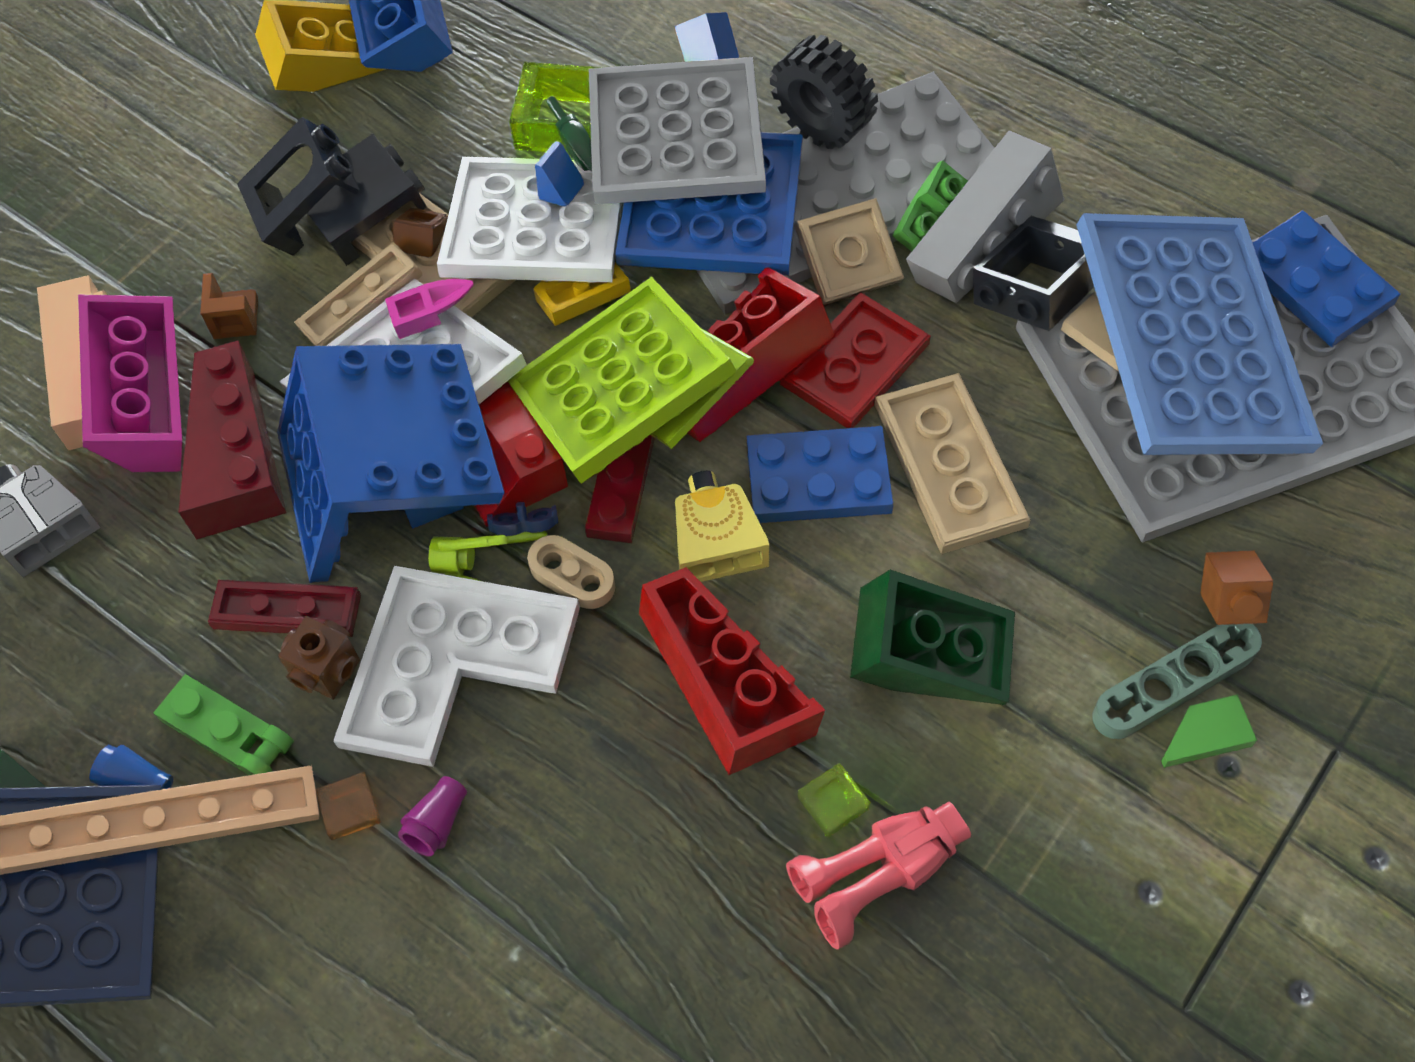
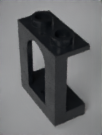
M301 117L237 183L262 242L292 256L304 246L295 225L335 185L355 195L360 191L352 175L353 167L343 157L338 146L340 143L339 138L328 126L324 124L318 126ZM309 146L313 154L311 168L305 178L283 199L279 188L266 181L301 147Z

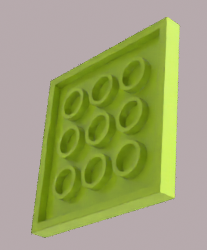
M650 277L533 360L509 379L508 383L582 484L594 474L601 472L608 464L633 446L640 444L647 436L668 421L679 416L686 408L707 393L718 388L737 371L729 357L653 277Z

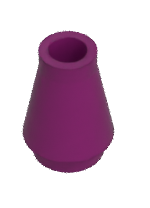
M441 777L437 785L401 818L402 828L398 832L400 840L410 849L424 856H433L437 849H443L461 802L467 795L466 788L453 778Z

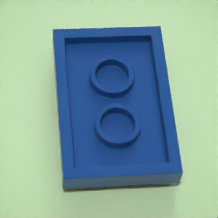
M1303 210L1252 242L1270 293L1330 347H1333L1395 305L1401 294Z
M882 426L747 436L752 509L759 523L892 514L893 498Z

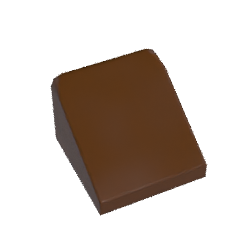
M411 207L393 221V242L404 253L428 258L432 257L445 232L448 216L443 213Z

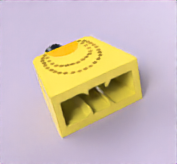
M708 470L699 471L691 475L688 479L691 493L680 495L675 499L679 570L687 567L700 582L769 567L768 538L742 487L738 484L718 487L714 472Z

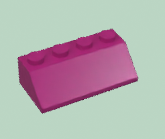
M78 294L83 447L131 472H181L182 428L173 298L169 296Z

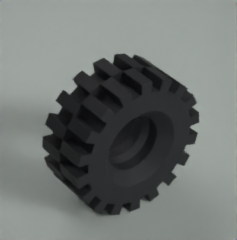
M811 35L805 40L803 39L773 67L770 85L775 88L771 93L773 99L780 100V104L777 106L780 113H786L790 119L787 123L792 128L796 125L800 129L799 134L803 135L804 139L810 136L813 139L814 145L820 147L825 143L826 149H833L836 146L841 148L873 119L872 117L878 109L874 106L878 102V94L871 92L875 87L873 78L865 77L864 73L868 69L863 63L858 65L853 60L856 56L853 51L849 49L845 53L841 50L842 43L837 40L829 44L828 36L820 35L816 39L815 35Z

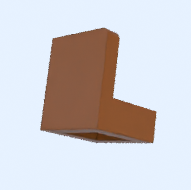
M213 273L203 274L200 314L213 339L257 335L258 295L256 291L250 289L222 292Z

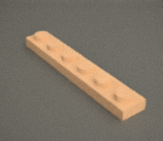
M312 765L0 815V875L319 820Z

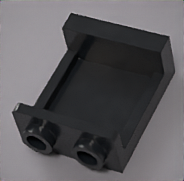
M371 134L343 154V157L353 167L352 175L360 191L355 195L335 185L307 213L346 266L360 257L351 244L353 240L409 201H412L418 209L424 210L427 208L419 194L425 188L411 169L403 172L400 167L404 165V162L390 143L383 147L374 134Z

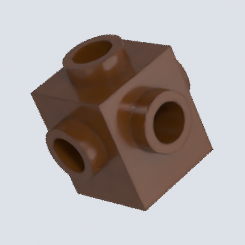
M305 616L298 628L291 630L282 643L281 652L278 655L289 672L286 678L303 691L312 693L315 690L334 700L360 661L349 640L350 633L334 621L325 620L322 624Z

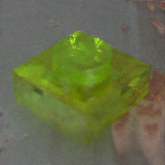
M840 762L798 790V799L828 838L870 809L871 802Z

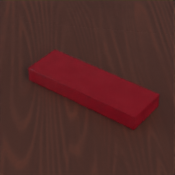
M218 580L208 623L214 630L288 634L291 630L297 629L305 616H308L322 624L325 620L334 621L350 633V637H353L361 593L358 587Z

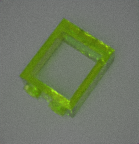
M524 62L509 120L515 150L546 152L555 141L561 142L564 146L555 126L558 120L538 119L542 101L550 96H555L557 100L590 103L589 69L603 67ZM580 122L591 139V123Z

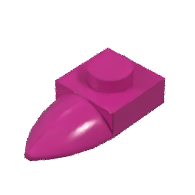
M466 279L438 280L386 298L385 302L398 338L402 339L440 325L441 322L438 315L456 305L474 286L473 281Z

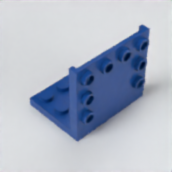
M461 344L296 346L277 434L309 583L329 580L333 563L340 560L341 537H345L348 534L349 513L499 504L501 502L504 489Z

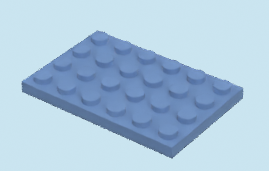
M1083 213L1076 226L1143 455L1314 453L1323 445L1244 218Z

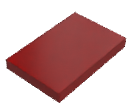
M861 292L830 323L835 337L780 380L781 386L846 428H854L875 405V397L884 395L928 347L931 335Z

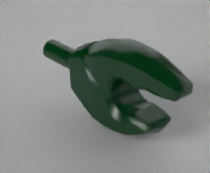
M550 96L546 103L558 120L555 126L567 152L581 169L592 171L591 139L586 129L574 114H565L555 96Z

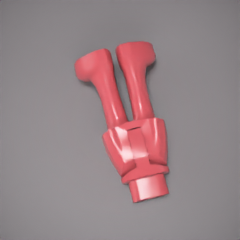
M947 802L935 810L925 806L918 811L891 816L875 822L872 825L871 837L842 853L821 859L807 855H798L786 863V868L796 892L805 902L810 903L824 895L832 885L842 878L867 865L881 861L883 866L850 887L827 895L815 903L814 914L822 934L833 948L840 949L852 941L854 920L866 905L901 886L908 890L918 888L942 866L947 858L952 857L956 853L955 846L969 839L971 832L951 802Z

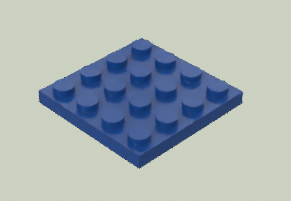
M761 132L766 192L624 202L615 252L617 265L760 274L765 268L769 267L782 275L789 276L803 135Z

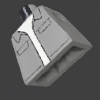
M13 464L0 467V552L22 577L33 572L100 528L82 502L41 465H33L24 472H21Z

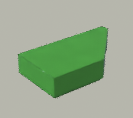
M1238 695L1190 705L1161 760L1163 767H1170L1253 747L1257 738Z

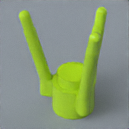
M546 531L537 533L522 532L514 536L490 535L471 538L434 536L429 546L428 559L430 571L477 580L463 575L464 570H472L475 560L474 548L530 542L548 536Z

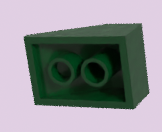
M890 569L860 587L850 678L891 691L1005 705L1009 703L1015 611Z

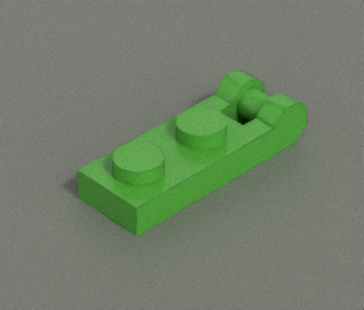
M186 674L154 711V715L161 722L247 775L272 772L273 770L270 765L278 754H286L294 743V740L278 727L269 725ZM257 739L262 742L254 754L247 753Z

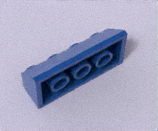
M349 0L360 59L365 67L421 72L453 53L440 0Z

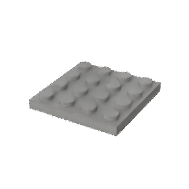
M753 57L589 69L594 205L766 192Z

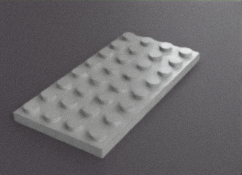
M933 71L879 93L878 102L874 105L878 109L872 117L873 119L843 147L838 148L836 146L833 149H826L825 143L819 147L813 144L812 137L803 138L794 225L799 220L876 198L893 243L898 241L892 235L906 209L926 178L940 161L946 162L969 181L994 150V146ZM796 127L782 134H799L800 129ZM794 226L789 276H783L796 283H800L811 278L812 275ZM696 270L724 315L737 309L734 301L744 290L752 293L760 284L757 277L759 274Z

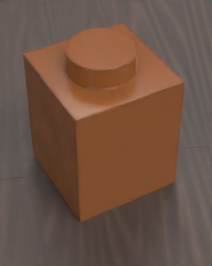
M1207 552L1205 554L1200 594L1216 624L1267 623L1273 579L1256 552Z

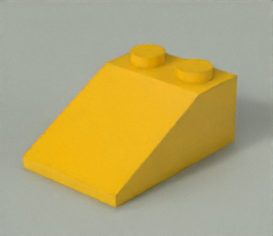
M264 0L255 36L275 90L314 92L386 70L367 68L361 63L350 5L295 0Z

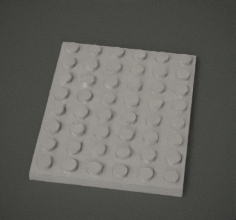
M1328 215L1314 219L1357 256ZM1092 294L1086 295L1050 331L1017 320L1016 331L1142 543L1415 444V332L1395 305L1333 347H1330L1271 294L1323 441V445L1314 453L1143 455L1120 373L1061 331L1063 321Z

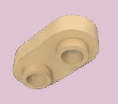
M556 535L542 537L530 547L527 557L532 576L539 583L561 596L577 598L580 607L586 609L602 607L613 597L615 592L613 571L603 560L567 539ZM552 561H558L561 563L560 566L555 569H549L546 567V565ZM594 583L599 585V588L595 591L588 592L584 590L588 584Z

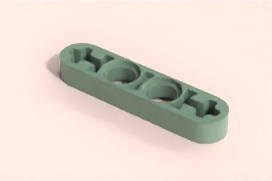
M1253 624L1217 625L1116 684L1099 697L1094 707L1092 718L1096 729L1102 735L1111 739H1122L1149 725L1251 663L1262 645L1260 632ZM1229 638L1233 641L1241 638L1245 642L1243 649L1235 646L1225 652L1221 658L1218 651L1223 649ZM1190 656L1204 659L1210 667V674L1204 677L1190 674L1184 666V659ZM1151 679H1158L1164 682L1170 689L1171 697L1164 701L1151 698L1144 689V683ZM1133 697L1136 705L1128 711L1124 722L1119 717L1111 720L1107 716L1110 707L1120 710L1127 706Z

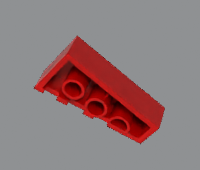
M769 267L765 268L757 276L760 284L752 293L744 290L734 301L737 309L725 322L717 320L707 330L712 335L751 356L754 359V363L687 434L698 442L703 441L835 337L820 295Z
M685 567L642 585L639 614L728 775L815 737L825 709L813 697L810 700L794 684L795 678L782 665L777 667L759 648L760 642L748 630L743 632L728 616V609Z

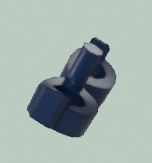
M518 502L516 504L517 514L500 513L494 517L492 514H487L489 532L496 535L514 536L523 532H543L559 523L556 505L551 508L533 510L527 515L525 503Z

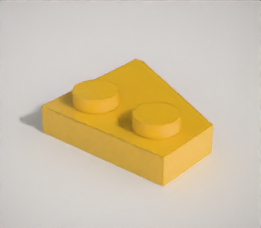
M616 263L614 265L612 283L541 280L533 288L536 302L554 326L631 291L629 278Z

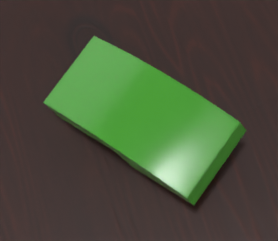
M940 161L912 199L892 236L910 251H913L968 180L946 162Z

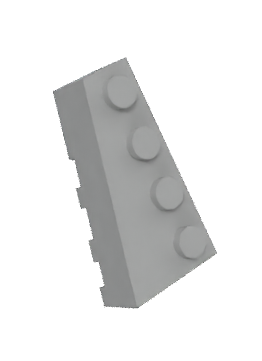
M1009 130L906 258L915 282L957 303L973 288V268L1031 215L1045 219L1064 201L1052 149Z

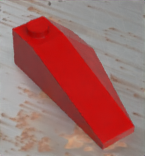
M508 381L479 404L504 489V495L499 504L474 505L486 527H488L487 514H492L494 517L500 513H516V504L518 502H524L525 506L528 507L568 487L562 457Z

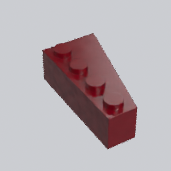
M239 341L194 353L178 513L196 540L287 513L254 371Z

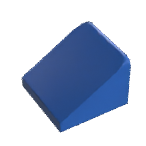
M555 141L535 164L537 190L540 200L560 206H567L584 186V180L561 142Z

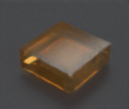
M365 772L315 789L327 835L331 840L381 823L370 782Z

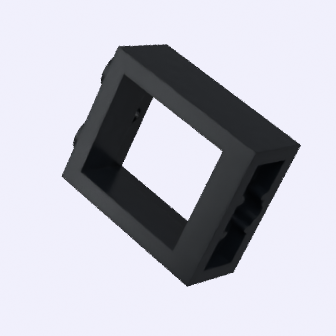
M1032 215L973 268L975 305L1050 331L1094 288L1078 230ZM1058 241H1061V242L1063 243L1064 247L1061 246V245L1058 243ZM1030 263L1063 273L1049 289L1015 278Z

